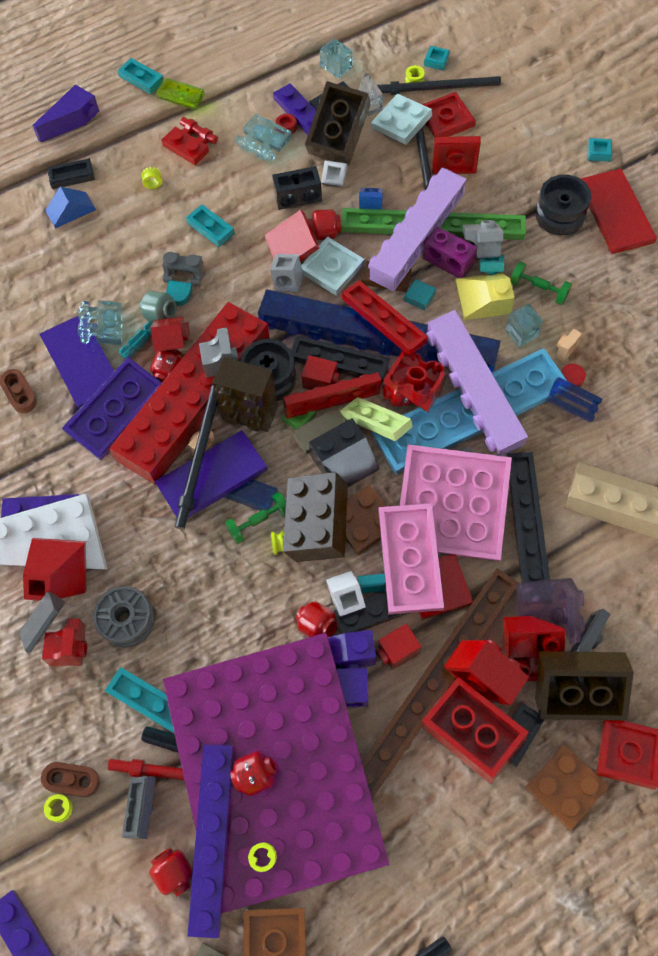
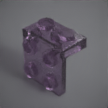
M572 578L521 582L517 585L518 616H533L563 627L569 644L581 643V632L585 631L584 618L580 615V607L584 606L583 591L577 588Z

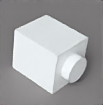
M352 571L326 580L332 601L340 616L366 607L359 583Z

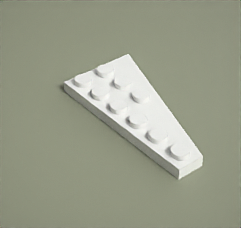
M82 494L0 518V565L25 566L31 539L46 538L86 541V569L108 570L88 494Z

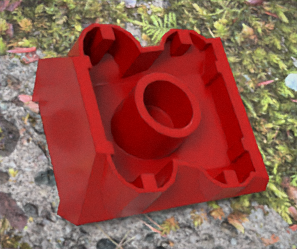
M402 351L386 375L383 383L429 413L444 387L446 374L441 363L437 361L426 363L421 360L419 354L413 353L409 356L406 352Z

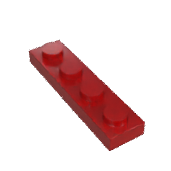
M360 280L342 292L343 301L409 356L427 343L428 336Z
M378 372L370 375L364 374L355 379L341 380L336 384L315 387L302 393H292L289 396L283 397V412L286 419L308 414L312 411L349 403L357 397L364 399L380 394L381 378Z

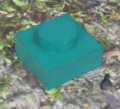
M501 255V257L480 258V272H485L486 274L504 272V255Z

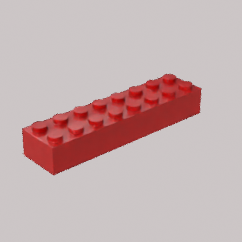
M230 302L226 303L110 447L118 463L156 485V480L164 476L188 445L191 437L201 428L215 376L207 378L205 376L199 343L211 341L215 338L217 329L227 328L231 348L236 347L238 360L240 361L243 352L252 343L263 339H270L268 323Z

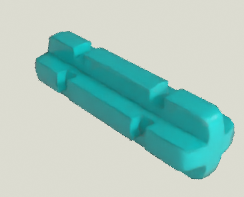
M148 321L143 326L144 329H140L127 342L128 345L125 344L119 349L122 358H132L135 355L134 352H138L150 340L149 337H152L150 329L153 324L152 321Z

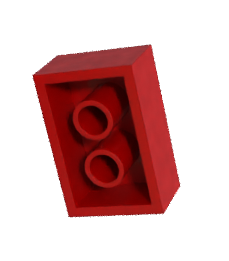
M457 677L422 720L423 729L491 785L524 744L529 733L459 677Z

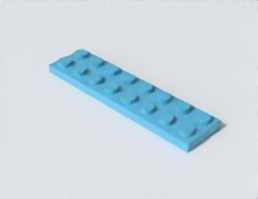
M544 348L492 373L516 416L570 389V384ZM459 389L436 399L429 413L419 407L403 415L411 419L413 427L396 441L373 431L371 432L372 437L395 475L403 472L405 469L408 445L450 449L483 433L482 430L479 431L476 428L471 409H466L461 400L462 393Z

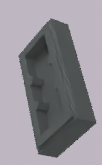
M604 609L591 613L570 652H590L591 649H595L602 639L600 633L610 613Z
M145 776L130 779L122 838L147 839L150 816L153 811L152 800L156 778Z

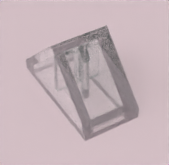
M365 73L358 90L369 93L371 105L367 116L383 110V94L370 74Z

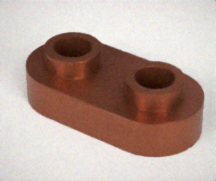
M17 369L5 371L0 377V385L15 411L19 413L32 411L37 404V398L22 372Z
M53 762L43 769L41 783L46 790L52 793L90 797L98 790L100 777L94 769L87 766ZM61 773L62 780L59 783H55L54 777ZM89 778V779H90V784H89V786H87L86 788H83V787H82V781H83V779Z

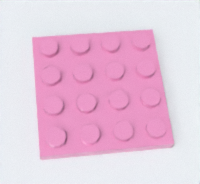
M408 445L400 506L432 503L438 554H453L459 557L500 562L512 457Z

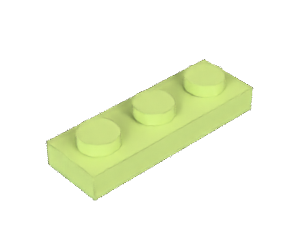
M359 397L340 410L344 419L349 420L353 418L357 425L393 441L398 440L413 427L410 418Z

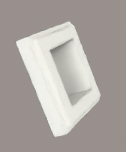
M324 161L321 184L343 187L348 165L346 163Z

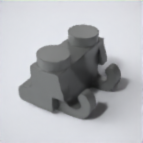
M174 252L165 253L162 264L164 270L163 282L169 283V280L173 281V276L171 275H176L177 271L192 272L195 279L191 278L190 283L200 287L204 274L202 256L192 254L187 257L180 256L179 253Z

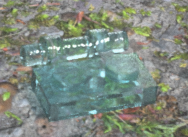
M256 113L243 127L246 136L238 135L235 143L239 144L241 149L247 152L252 151L258 158L272 162L275 154L270 152V150L274 149L280 152L292 138L291 131ZM257 140V141L261 142L262 144H261V146H259V145L255 144L254 142Z
M98 300L97 307H90L88 301H82L78 309V318L80 319L78 335L80 336V342L88 343L91 335H97V343L121 345L122 303ZM97 319V324L90 323V320Z

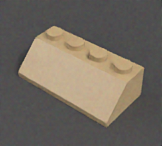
M578 462L565 502V509L658 539V487Z

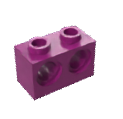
M437 226L424 242L423 259L457 278H464L475 263L477 247Z

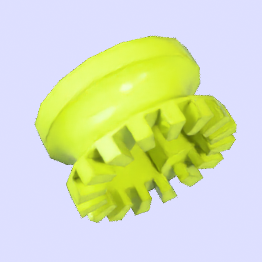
M416 65L408 67L406 69L405 82H423L424 69Z
M149 167V169L143 170L141 177L145 188L156 189L162 185L161 172L158 168L155 169L153 167L151 169Z
M284 530L279 534L271 532L273 554L277 555L278 552H283Z
M53 795L45 802L44 814L51 821L57 823L65 822L72 815L73 804L64 795ZM59 800L64 801L62 803V807L65 809L63 814L54 817L55 810L52 808L53 804Z
M265 842L253 846L248 855L251 867L259 872L271 869L277 859L274 847ZM260 848L268 850L267 856L271 860L267 866L257 864L258 858L254 855Z

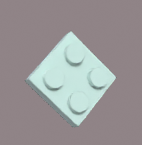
M397 93L371 122L372 129L406 145L433 116L432 109Z
M327 237L319 245L320 249L312 253L301 267L305 277L337 296L365 265V259Z

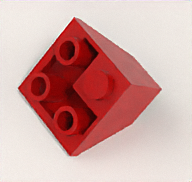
M32 538L23 572L24 600L41 601L48 591L61 599L86 593V541Z
M533 616L503 617L504 655L521 664V670L529 676L527 681H537L539 651L565 652L566 631L563 627Z

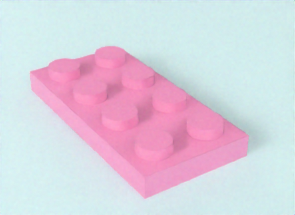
M432 503L379 507L388 614L444 610Z

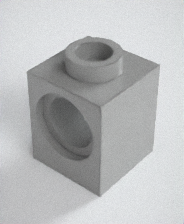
M276 254L270 268L275 290L298 292L304 277L299 254Z

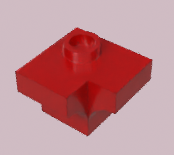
M79 618L68 619L66 626L60 631L45 632L42 660L49 666H82L83 657H86L88 649L87 641H85V624Z

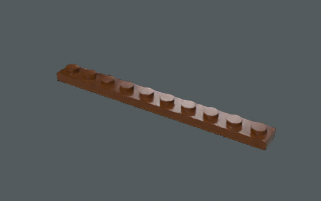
M496 568L362 761L372 800L422 728V720L454 681L455 677L444 668V665L462 640H482L520 584L498 568Z

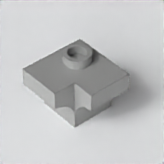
M493 220L481 221V224L463 225L465 239L474 242V246L477 247V258L501 257L503 230L498 223H495Z
M227 328L217 329V334L211 341L199 343L206 378L216 375L223 357L239 361L236 347L231 348Z

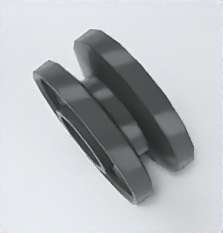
M126 586L113 588L105 593L97 602L93 613L94 625L99 634L112 645L122 648L133 647L145 641L152 632L155 623L154 609L145 595L135 588ZM130 612V616L126 621L119 622L122 614Z

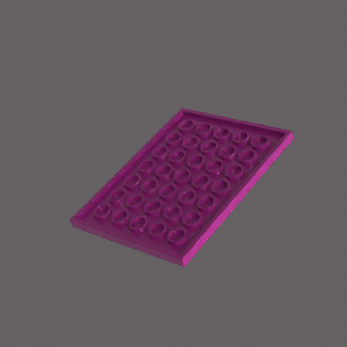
M326 633L163 679L195 830L197 828L203 745L234 746L233 767L236 760L254 751H260L266 757L271 756L277 767L273 786L256 795L247 796L243 792L239 793L233 783L231 784L222 913L390 865ZM258 843H269L276 850V863L268 871H255L249 863V852ZM265 848L258 849L254 855L258 858L257 864L260 866H267L271 860L267 856L268 850Z

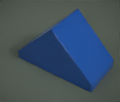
M60 186L46 208V213L56 229L96 209L86 192Z
M361 187L359 191V209L382 210L383 188Z

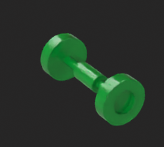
M519 261L511 276V284L517 286L523 278L532 282L531 285L540 289L554 291L558 293L555 303L562 306L570 292L572 283L565 281L561 289L550 285L551 282L537 276L533 278L524 274L527 264Z
M280 492L272 495L276 506L267 511L263 509L248 518L249 521L237 527L232 518L224 522L237 545L244 541L240 532L249 526L254 527L269 518L268 515L277 510L285 518L286 500Z

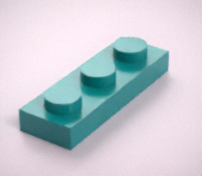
M120 667L104 691L175 734L166 694Z

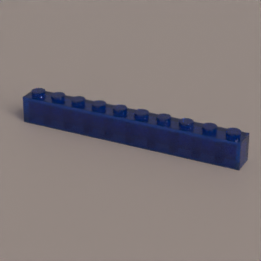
M266 289L258 310V318L268 323L269 330L277 329L292 335L308 336L314 340L322 339L333 342L336 345H348L359 350L379 352L385 356L393 355L399 357L403 351L350 307ZM410 321L423 333H427L428 324ZM469 334L489 370L493 373L501 340ZM428 341L414 352L419 354L421 360L426 363L429 361L439 362L437 357L438 350L435 345L431 346Z

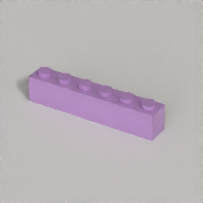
M444 168L437 175L432 176L428 188L420 192L414 207H409L405 219L402 223L399 222L395 226L391 238L383 242L377 256L374 255L368 265L370 280L393 292L396 290L424 251V242L437 226H442L463 197L466 178Z
M456 310L428 322V331L426 333L428 342L431 346L435 345L439 352L437 353L439 362L448 368L450 372L449 379L454 388L458 387L461 391L462 403L466 409H471L476 428L484 432L486 436L485 443L489 451L495 452L496 456H503L524 446L528 436Z

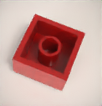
M488 639L462 640L444 665V668L456 679L457 677L461 678L487 700L495 704L511 705L529 678L521 670L522 666L520 663L512 658H507L500 652L502 650L501 647Z

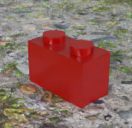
M183 316L158 319L150 327L155 352L184 348L191 336L189 322H184Z

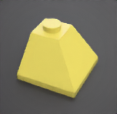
M487 274L457 278L455 280L464 320L511 314L515 297L510 278L505 274Z

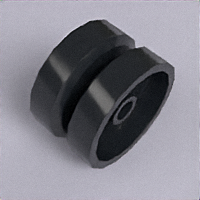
M569 174L556 175L549 178L543 183L540 190L539 201L535 211L536 221L541 228L554 235H569L577 232L583 226L592 199L591 190L586 182L579 177Z
M263 339L252 343L243 352L240 362L272 370L277 401L283 400V397L291 394L296 385L295 361L291 350L284 343L274 339Z

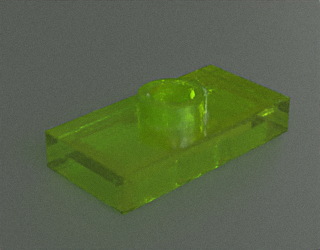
M165 78L156 92L159 99L196 110L205 95L204 89L169 78Z

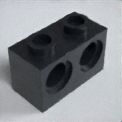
M317 166L272 174L278 210L322 202V188Z

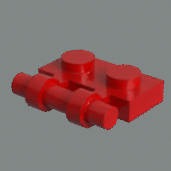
M182 117L180 125L184 128L181 130L175 126L161 139L162 145L196 166L209 153V148L206 144L208 142L216 144L218 137L213 134L212 130L200 127L195 120ZM194 133L199 135L197 139L192 136Z

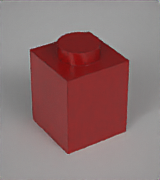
M309 355L301 375L302 387L312 390L315 387H324L339 382L341 373L337 372V362Z
M406 623L379 639V649L376 652L384 665L389 664L393 670L419 655L422 646Z

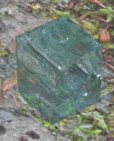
M334 38L320 49V66L336 78H340L353 67V51Z
M528 303L509 314L505 330L518 347H521L539 337L543 320Z

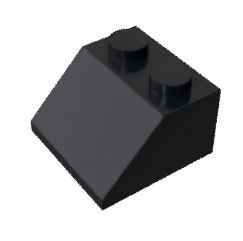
M353 418L308 442L310 456L321 473L337 472L348 484V487L379 470L368 441Z

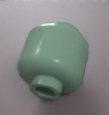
M149 291L140 301V310L147 321L154 322L158 319L173 318L176 313V303L168 293Z

